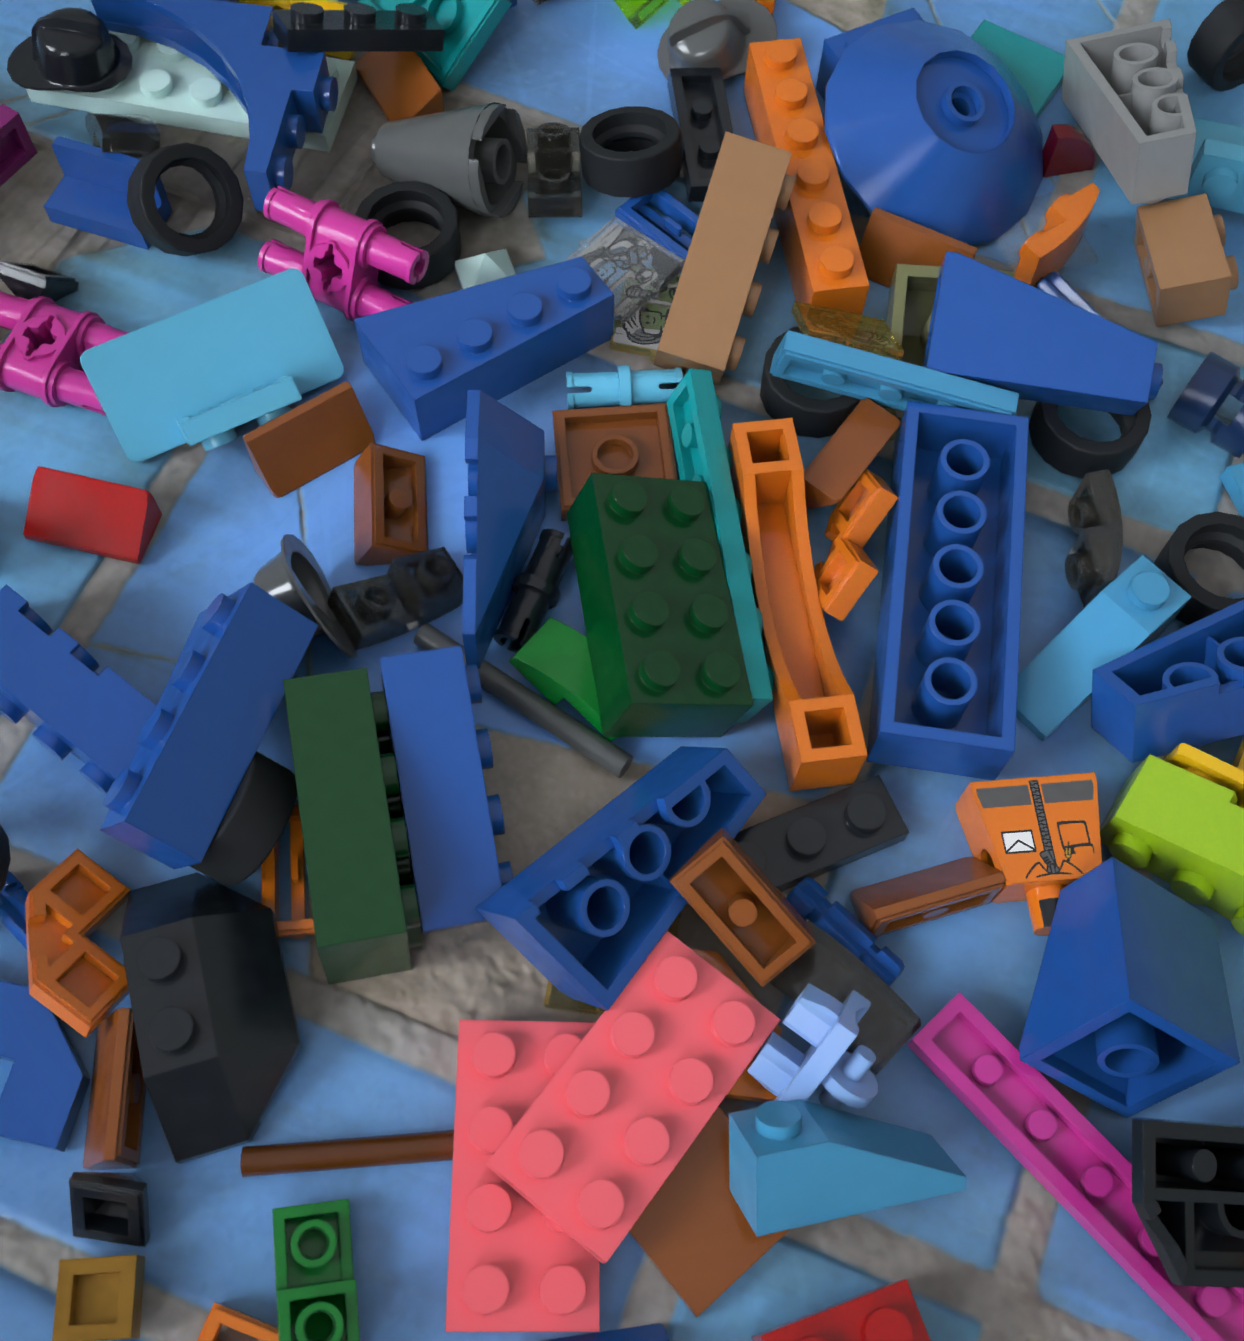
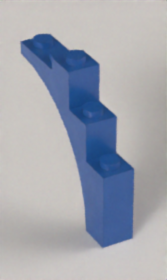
M91 0L96 15L104 22L108 31L140 36L173 48L206 67L230 89L248 115L250 138L244 174L255 210L263 211L265 198L272 188L283 186L288 190L291 189L294 174L292 160L295 150L303 148L306 132H323L328 111H335L337 107L338 83L335 77L329 75L325 52H287L273 32V6L238 3V0Z

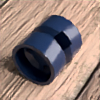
M1210 352L1167 416L1168 419L1193 433H1198L1204 429L1210 432V443L1237 458H1240L1244 453V405L1233 421L1217 414V411L1228 395L1244 403V380L1240 378V367Z

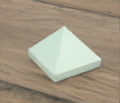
M506 249L456 260L454 263L462 289L516 275Z

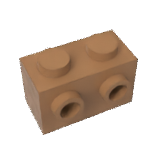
M1206 193L1137 207L1134 248L1156 327L1225 315L1229 292L1238 287L1239 276L1234 255L1226 256L1223 249L1225 246L1223 217L1221 214L1213 215Z

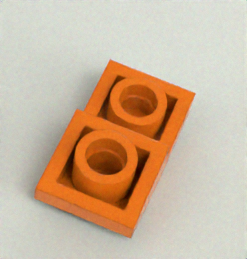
M1091 183L1072 195L1064 194L1051 204L1045 214L1046 223L1043 231H1038L1030 236L1020 248L1018 254L1020 259L1014 278L1037 287L1036 284L1042 277L1047 276L1051 272H1058L1065 265L1081 240L1100 188Z

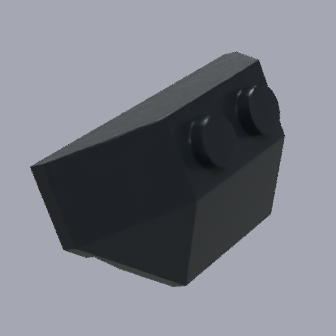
M198 872L132 890L128 897L120 939L143 1079L175 1162L181 1164L250 1143L261 1124V1118L276 1096L302 1047L274 912L271 908Z
M1141 1117L1132 1118V1203L1171 1283L1181 1286L1244 1288V1126Z

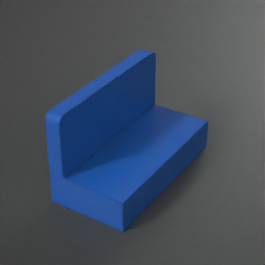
M57 136L52 143V148L64 176L44 205L50 221L149 250L152 244L145 240L133 224L127 205L128 180L137 163L142 159ZM159 177L155 184L154 199L159 215L166 222L173 210L161 177Z

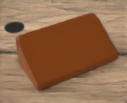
M416 51L366 52L355 63L357 75L388 122L444 112L442 91Z
M877 207L872 211L859 246L868 280L888 288L890 287V279L897 264L941 266L946 251L960 253L974 260L978 248Z
M348 381L342 382L243 436L255 471L276 498L285 496L363 453L370 442L375 443L372 429L353 387Z
M869 398L862 399L804 471L806 510L831 506L840 502L900 426V420Z
M370 442L354 464L355 564L372 566L425 562L428 559L425 456Z
M723 827L670 878V883L761 987H764L816 944L812 928Z
M964 857L855 889L850 893V899L858 920L878 937L989 904L1003 888L1006 879L1002 871L974 857Z
M118 1008L98 1026L83 1157V1168L87 1170L136 1169L137 1164L140 1162L146 1084L143 1079L131 1008Z

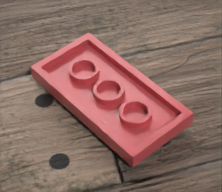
M667 931L608 1011L605 1010L490 1157L486 1166L602 1264H605L781 1019Z
M459 1019L445 1332H600V1261L486 1166L490 1157L596 1022Z

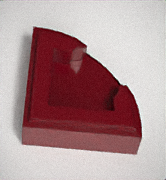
M1052 125L1043 148V178L1092 170L1095 154L1089 140L1083 134L1077 132L1072 125Z

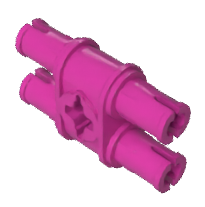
M283 186L274 187L268 192L263 206L265 218L303 234L306 244L305 252L303 253L279 240L272 239L271 242L267 241L262 246L258 256V268L260 271L275 275L291 268L300 270L305 276L315 302L319 301L343 312L345 318L353 322L354 319L414 303L379 287L377 281L379 269L413 285L415 282L421 281L427 271L429 253L426 250L419 249L389 235L379 220H366L341 209L339 204L332 199L315 202Z
M0 291V327L12 330L6 341L0 344V390L5 392L16 390L40 398L50 407L71 404L106 416L81 366L80 357L85 350L129 332L106 325L105 321L95 312L84 311L81 313L56 305L51 298L45 296L25 299Z

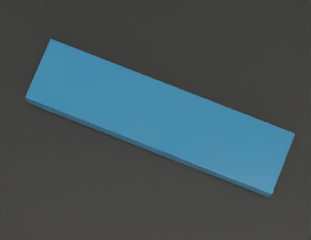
M787 330L776 349L770 368L772 376L860 400L869 398L876 404L905 411L908 401L1014 415L1019 398V393L790 330Z

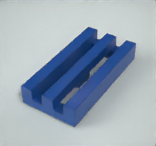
M664 189L650 195L631 197L615 210V223L638 241L680 266L681 269L678 272H682L692 240L682 232V229L693 236L699 218L698 214ZM648 202L666 216L665 219L648 207L646 203Z

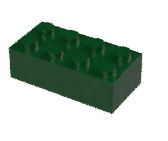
M591 473L568 510L567 519L603 737H721L753 706V700L706 482Z
M367 668L285 679L283 683L316 947L328 984L411 970L409 948L422 946L421 925L415 885L400 886L399 883L411 881L412 875L405 821L401 811L396 763L391 747L384 691L370 693Z

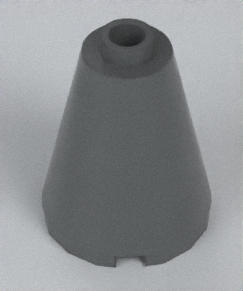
M488 103L386 122L372 139L371 156L379 172L385 178L396 182L416 181L432 185L448 195L454 205L488 218H503L514 209L522 192L524 181H515L517 163H526L527 159L525 130L521 118L515 109L505 108L507 104Z

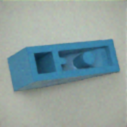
M1144 555L1139 557L1106 586L1018 674L1016 717L1041 741H1044L1092 697L1093 669L1153 642L1167 629L1190 600L1191 596Z
M801 1099L768 1101L756 1108L729 1113V1190L757 1237L966 1190L967 1177L930 1134Z

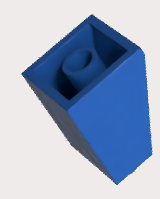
M1114 857L1106 860L1061 889L1019 1046L1020 1060L1125 1118L1239 1064V1052L1214 919Z

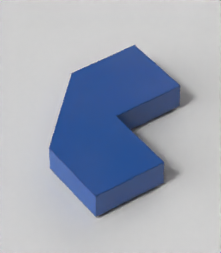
M0 980V1059L14 1062L0 1097V1137L65 1152L91 1079L80 1056L75 1053L60 1022L61 1019L29 995L28 986Z

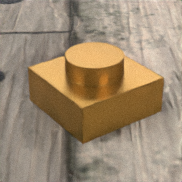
M123 1255L59 1260L52 1341L140 1339L145 1256Z

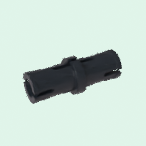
M555 529L542 530L539 542L525 572L516 575L511 587L514 596L499 628L493 635L494 640L501 646L505 645L507 638L511 639L507 650L517 653L540 628L547 610L555 608L561 597L558 586L573 555L571 537L566 539L564 546L560 545L565 535L561 531Z

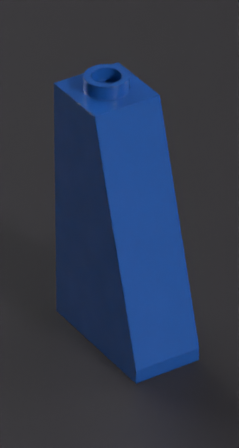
M946 251L938 273L922 367L1019 393L1018 399L1133 416L1148 403V399L1154 400L1156 398L1163 374V365L1155 363L1158 342L967 256Z

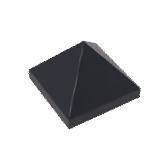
M5 261L0 263V278L17 297L32 299L45 296L55 302L78 289L79 282L75 281V278L29 263Z
M73 1172L69 1179L73 1236L146 1247L150 1239L147 1183L131 1173Z

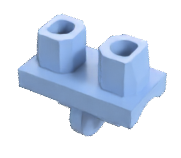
M808 983L788 1011L782 1023L808 1041L811 1046L803 1054L778 1034L772 1032L758 1050L747 1072L763 1087L776 1096L775 1100L791 1101L801 1099L807 1101L819 1084L822 1083L825 1089L819 1095V1101L823 1106L838 1109L844 1103L857 1109L866 1108L878 1094V1083L869 1069L876 1061V1056L870 1048L864 1045H859L852 1054L846 1050L857 1037L859 1032L857 1023L867 1012L872 1002L853 989L846 1000L841 1003L833 996Z

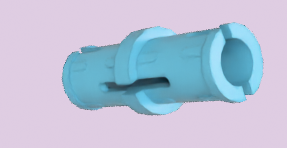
M629 365L617 366V372H566L567 388L589 387L591 389V392L567 393L568 410L585 407L666 403L675 389H660L659 384H679L683 378L682 368L630 371Z

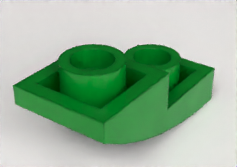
M550 617L509 662L553 705L565 698L603 735L587 637ZM605 737V738L611 742V741H613L614 739H616L617 737Z
M349 1199L272 1209L278 1341H360L356 1279H354Z

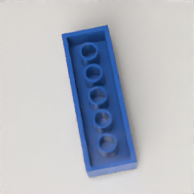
M914 401L907 402L894 441L890 488L898 496V500L888 512L866 762L995 780L1015 753L1029 417Z

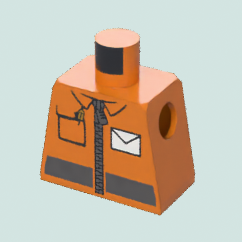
M1095 772L970 782L956 802L955 808L972 856L1002 871L1006 879L1003 888L991 901L995 903L1027 901L1033 933L1039 936L1049 935L1060 890L1102 864L1098 789Z

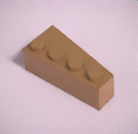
M727 131L725 132L653 365L665 369L681 367L683 375L687 373L689 368L709 370L712 373L715 385L719 384L725 369L736 371L746 338L736 335L742 315L752 318L763 285L752 281L758 261L769 264L779 234V230L769 227L775 208L782 211L786 210L796 177L786 174L792 152Z

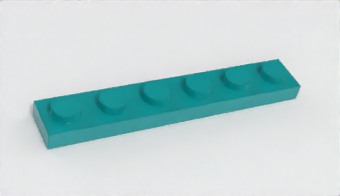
M689 368L666 403L680 480L706 482L753 700V706L735 723L745 724L773 700L774 677L770 666L766 663L761 637L763 619L760 610L755 605L751 584L752 561L750 555L745 552L740 526L742 509L739 500L735 498L730 473L732 457L730 449L725 446L721 426V400L715 394L711 371Z

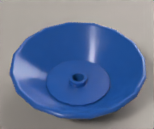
M921 20L876 26L844 49L826 85L824 131L840 176L871 214L874 208L877 207L969 245L997 240L1027 215L1043 179V134L1027 92L996 54L960 30Z

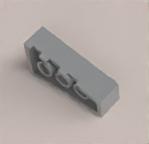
M1170 19L1066 40L1061 99L1132 205L1140 203L1154 204L1165 198L1188 193L1197 131L1188 94L1183 93L1184 76L1182 68H1177V47L1175 41H1171L1172 26Z

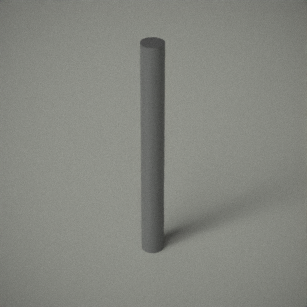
M429 623L424 624L418 630L414 638L415 645L425 651L462 646L464 664L466 665L463 645ZM483 660L480 669H478L482 689L618 778L625 774L633 761L632 755L486 660Z

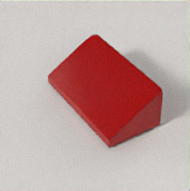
M40 466L37 467L32 479L23 535L26 539L140 565L162 513L153 495L147 490Z

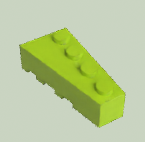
M1149 754L1127 778L1100 826L1101 843L1108 846L1111 854L1122 863L1134 868H1144L1169 883L1171 890L1180 898L1196 905H1206L1231 921L1233 928L1244 936V808L1236 805L1238 800L1236 792Z

